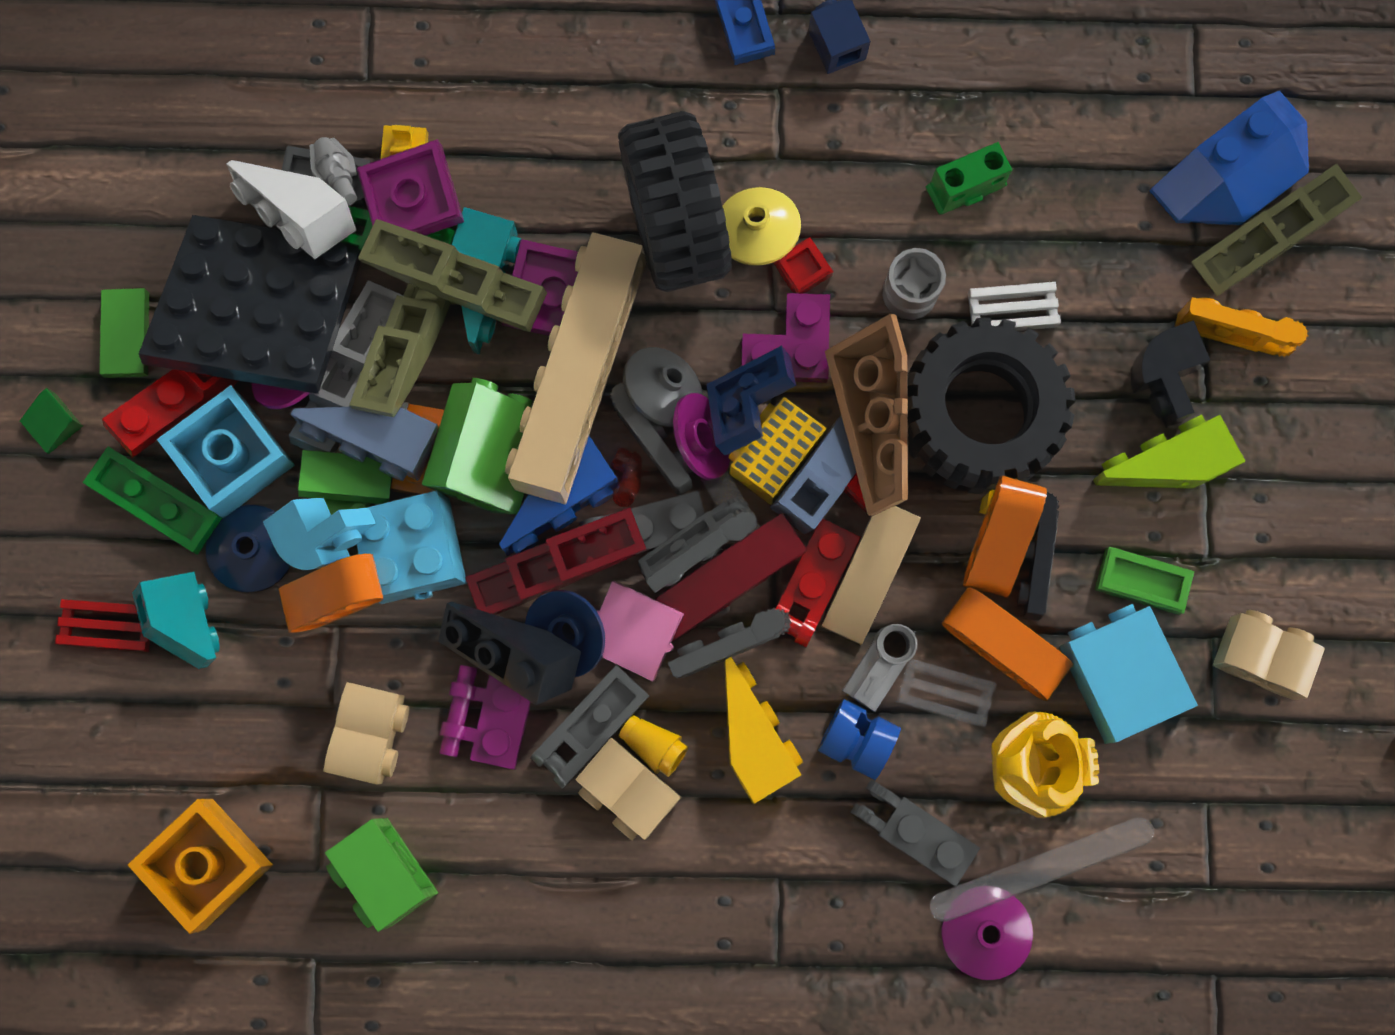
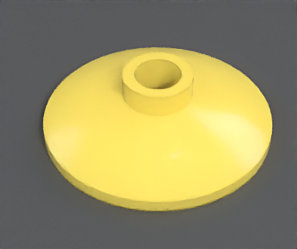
M763 187L746 189L730 197L722 206L729 235L731 258L735 261L755 266L776 262L785 257L794 248L799 239L801 219L798 209L790 198L777 190ZM756 216L764 217V219L760 222H753L750 220L751 218Z

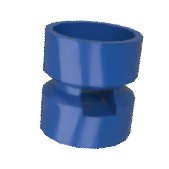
M843 699L821 740L818 752L838 762L849 759L851 760L853 770L876 780L892 753L901 728L879 716L870 720L867 718L865 709Z

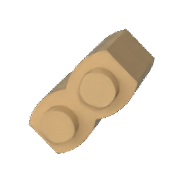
M1247 610L1245 614L1240 613L1231 616L1213 666L1235 677L1253 682L1280 696L1292 700L1308 698L1325 650L1324 647L1313 642L1314 636L1304 630L1291 627L1287 628V631H1283L1272 625L1273 619L1270 616L1254 610Z
M347 682L339 704L335 728L328 746L323 772L372 784H382L385 776L391 777L398 758V751L392 749L396 731L401 733L404 731L409 715V706L403 705L405 696Z
M613 738L607 741L575 779L583 786L578 794L596 810H599L603 804L617 816L612 824L632 841L637 835L646 840L682 798Z

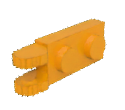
M1192 297L1179 311L1175 324L1176 327L1194 320L1202 337L1254 352L1260 351L1274 356L1277 354L1279 357L1291 355L1296 350L1295 348L1301 346L1309 336L1307 335L1306 326L1303 323H1299V321L1295 322L1294 319L1284 317L1279 321L1267 319L1257 311L1232 309L1222 306L1217 300L1211 298Z

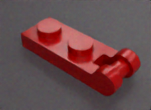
M824 518L817 525L806 547L807 552L802 555L776 607V610L780 609L781 611L783 609L784 612L789 613L794 604L808 611L804 622L791 616V628L788 629L789 632H785L795 637L794 642L805 648L861 538Z

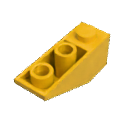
M729 657L724 663L729 763L751 802L755 804L800 777L802 774L797 766L801 765L803 760L790 739L782 743L774 727L779 725L780 722L769 703L764 701L759 704L750 688L757 684L745 663L741 662L736 665L732 657Z

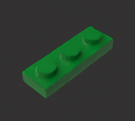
M107 446L82 482L197 555L222 520V517L109 446Z

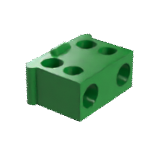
M996 142L936 168L930 184L925 187L938 214L941 215L963 205L970 206L980 202L984 196L1006 187L1012 168L999 142Z

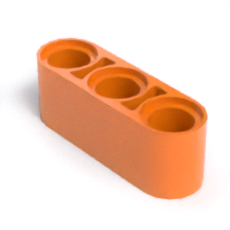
M1003 475L1000 476L972 549L964 575L963 586L1008 598L1041 517L1046 500V487Z
M359 554L342 558L278 589L288 633L304 632L325 626L384 599L373 554Z
M971 587L965 590L942 621L943 627L1025 690L1043 701H1048L1073 666L1072 661L1061 651L987 596Z

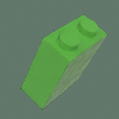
M472 378L471 383H453L422 486L437 490L493 513L517 515L524 493L515 491L508 479L509 475L506 474L505 468L512 448L518 449L523 435L520 432L523 412L527 406L532 407L533 401L517 394L503 395L497 392V384L480 378Z

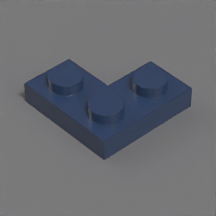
M782 345L706 384L715 446L724 456L763 437L758 405L796 386L791 357Z

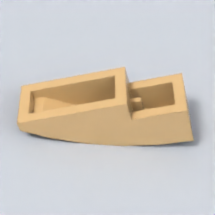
M897 506L870 517L821 627L860 645L863 644L921 517Z

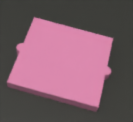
M612 581L601 609L597 610L605 631V649L602 657L650 681H655L667 652H671L674 648L671 642L684 613L616 581Z

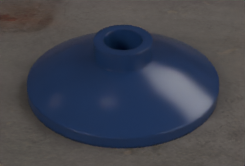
M244 505L238 507L225 518H222L206 542L208 566L213 575L222 584L239 592H260L274 586L287 574L291 566L277 553L263 523L275 511L259 505ZM245 539H252L253 549L247 554H242L239 549L240 543Z
M567 590L547 592L532 603L527 612L525 624L547 630L581 651L575 677L582 676L594 669L600 662L605 649L603 623L594 607L582 596ZM569 625L573 628L575 635L570 631Z

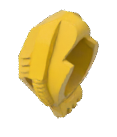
M1036 711L1028 712L1002 730L991 744L995 790L1008 803L1036 818H1046L1061 814L1077 802L1078 797L1083 793V786H1092L1099 783L1097 776L1099 774L1097 749H1095V740L1092 738H1078V732L1070 724H1067L1062 718H1058V716Z

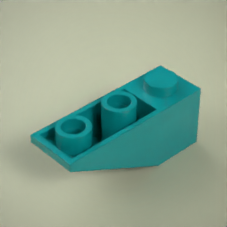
M464 207L462 211L464 222L458 224L452 245L456 247L459 253L497 265L503 273H506L509 262H516L522 239L518 237L514 221ZM462 306L469 345L473 353L480 354L483 342L489 344L492 339L496 320Z

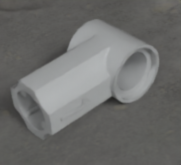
M892 624L881 628L875 634L871 646L842 691L875 712L906 663L916 653L917 638L914 632L902 624ZM890 632L901 634L906 642L904 653L897 658L889 656L883 647V641Z

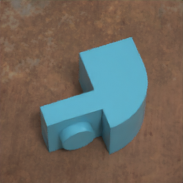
M324 498L292 500L263 521L279 556L290 566L301 570L320 569L337 560L349 557L347 549L361 542V534L376 524L369 508L338 510L331 515Z

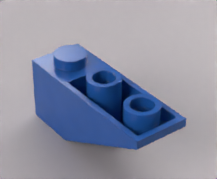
M590 436L588 437L566 505L528 494L499 543L507 556L514 551L518 554L534 548L540 542L538 536L553 528L555 532L566 528L577 519L576 512L589 504L592 508H596L615 495L612 489L618 486L617 477Z

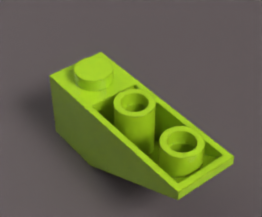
M1199 415L1180 425L1178 428L1181 434L1169 440L1166 439L1164 433L1140 445L1142 453L1128 459L1124 452L1102 463L1104 471L1095 477L1093 481L1096 486L1196 488L1246 461L1221 415L1205 421L1203 415Z

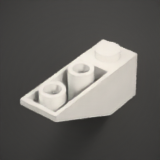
M234 160L226 163L233 178L230 187L236 198L243 205L250 203L266 225L269 227L277 226L293 248L298 249L301 247L314 259L356 231L346 199L320 178Z

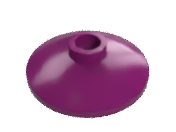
M699 393L687 394L678 401L674 410L673 427L677 447L683 459L695 474L707 480L719 478L724 475L729 467L730 459L728 457L730 453L724 456L715 446L709 399Z
M984 886L969 889L953 900L944 915L941 935L943 946L949 959L959 970L977 979L996 980L1012 974L1025 962L1032 947L1033 927L1027 910L1015 896L999 888ZM993 925L998 931V937L994 942L986 943L982 936L983 930L987 926Z

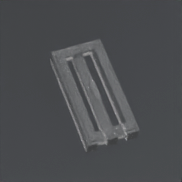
M911 659L906 665L897 703L985 727L988 719V709H990L992 703L991 697L997 683ZM917 671L983 690L982 695L979 697L913 678L914 673ZM910 688L978 706L977 714L910 696Z

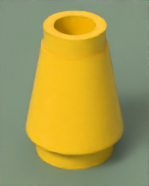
M635 715L628 719L619 733V738L624 740L655 774L662 772L669 777L680 765L688 751V746L681 742L682 736L644 719H640Z

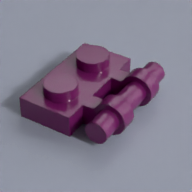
M460 665L457 681L451 682L449 695L453 696L447 722L442 721L439 735L443 736L439 754L457 757L461 740L474 742L470 760L516 770L531 701L489 675L486 689L475 687L474 682L477 668ZM470 700L483 703L477 729L464 726Z

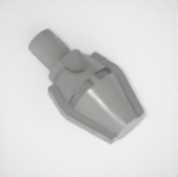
M319 138L314 144L309 145L312 175L323 180L345 198L349 206L357 200L351 185L353 182L352 177L357 175L354 158L335 138Z

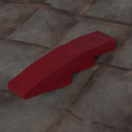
M629 507L546 539L547 543L505 558V562L465 578L476 608L497 615L537 599L547 592L559 590L596 574L647 549L632 510Z
M783 513L747 535L744 539L738 541L654 599L684 613L671 643L730 606L732 602L766 581L769 576L807 552L806 547Z

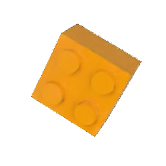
M197 799L128 864V867L189 934L206 930L273 866L268 858L214 799Z

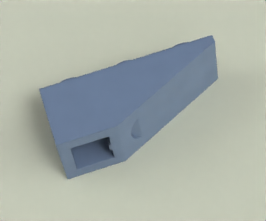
M351 407L294 408L291 413L292 417L301 425L299 432L320 443H324L327 437L341 444L340 452L359 462H364L367 456L381 463L380 471L399 481H404L406 476L419 481L430 459L439 429L437 424L401 407L395 417L360 411Z
M841 415L770 506L777 514L783 513L788 522L803 534L816 528L856 473Z

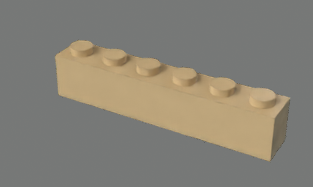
M592 232L587 247H580L575 263V271L578 274L574 286H567L562 299L561 308L565 313L560 326L555 325L551 330L548 340V351H551L547 365L546 367L540 366L535 377L534 391L537 394L533 406H527L521 418L520 432L523 435L518 449L512 448L506 462L505 472L509 475L508 479L515 491L566 505L646 265L643 245Z

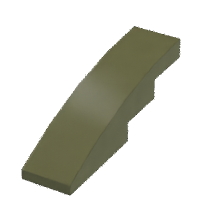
M1336 163L1304 187H1299L1267 211L1261 212L1197 257L1191 264L1214 295L1218 297L1336 218L1363 197Z
M379 219L375 220L358 257L361 262L406 283L527 332L531 331L547 295L543 286L503 273L497 265L459 253L453 245Z
M409 283L404 296L396 295L386 326L378 325L349 404L352 409L395 417L430 355L449 310L450 301Z

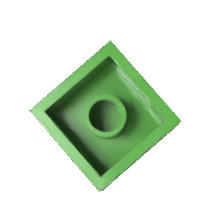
M388 818L371 819L325 852L331 862L326 865L331 878L341 889L346 886L357 900L352 905L356 915L367 928L374 926L377 932L395 925L438 894V891Z

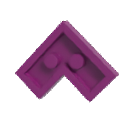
M787 293L785 335L743 333L741 366L782 345L791 357L795 382L827 383L829 379V366L825 351L829 349L830 295Z

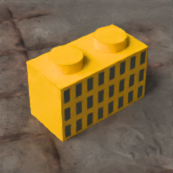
M785 397L776 407L769 403L760 414L763 437L731 452L728 457L733 461L729 474L770 505H772L822 440L827 429Z

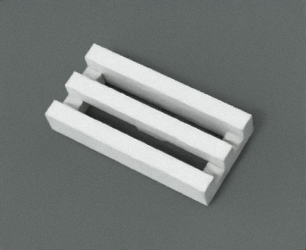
M1056 282L970 289L968 299L971 325H973L976 318H981L980 315L1047 310V316L1006 320L1016 322L1014 329L1016 331L1026 330L1028 327L1030 329L1058 327L1061 324V319L1057 313L1059 303L1058 298L1055 297L1057 290ZM1045 296V299L979 305V301ZM992 320L991 325L998 326L1002 320Z

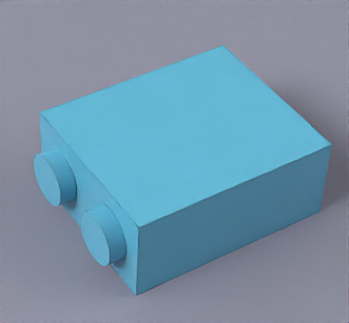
M1133 604L1108 614L1111 621L1108 625L1096 629L1093 622H1090L1068 632L1071 641L1059 646L1061 652L1073 663L1070 671L1105 744L1119 742L1198 706L1150 606L1136 612Z

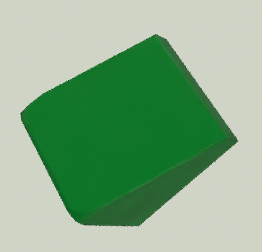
M48 388L39 393L20 419L22 425L47 454H50L83 427L57 394Z

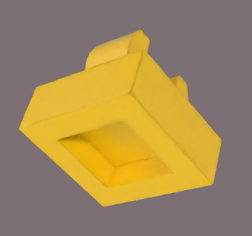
M384 125L380 159L428 143L429 134L427 129L405 125Z

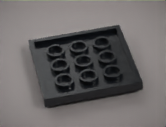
M192 215L138 353L142 364L319 394L361 263L358 259L361 253L359 247L339 242L314 259L301 247L298 249L293 248L287 242L280 229Z

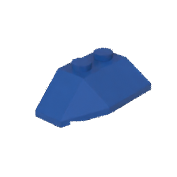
M1280 90L1264 96L1196 147L1150 189V193L1176 223L1189 224L1190 222L1242 225L1309 173L1307 121Z

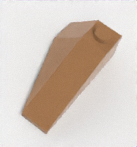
M895 314L883 317L825 351L868 516H875L908 500L907 352Z

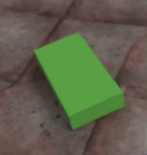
M145 288L101 290L100 375L104 378L148 376V365L142 364L138 354L149 328V292Z
M303 450L298 497L383 504L389 502L391 477L379 470L381 463L367 456L364 462H359L342 453Z
M1109 546L1105 548L1095 591L1181 615L1185 612L1195 571Z

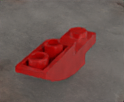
M172 369L102 418L103 426L133 458L227 387L236 385L239 380Z

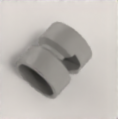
M912 248L901 252L895 257L887 273L882 292L885 306L892 314L901 319L915 320L924 317L933 309L945 285L946 278L944 265L937 255L926 249Z

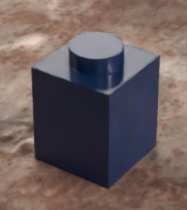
M827 0L811 12L808 32L827 74L866 60L871 41L852 0H840L838 2L837 0Z

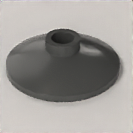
M658 347L641 349L629 358L624 367L623 384L630 402L639 413L656 424L673 427L674 410L678 401L690 393L703 395L700 381L694 370L685 360L669 350Z

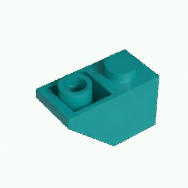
M195 572L139 582L132 594L143 636L198 669L208 667L216 659L215 653L219 652L220 645L215 627H208L204 611L209 606L205 586L202 583L197 584Z

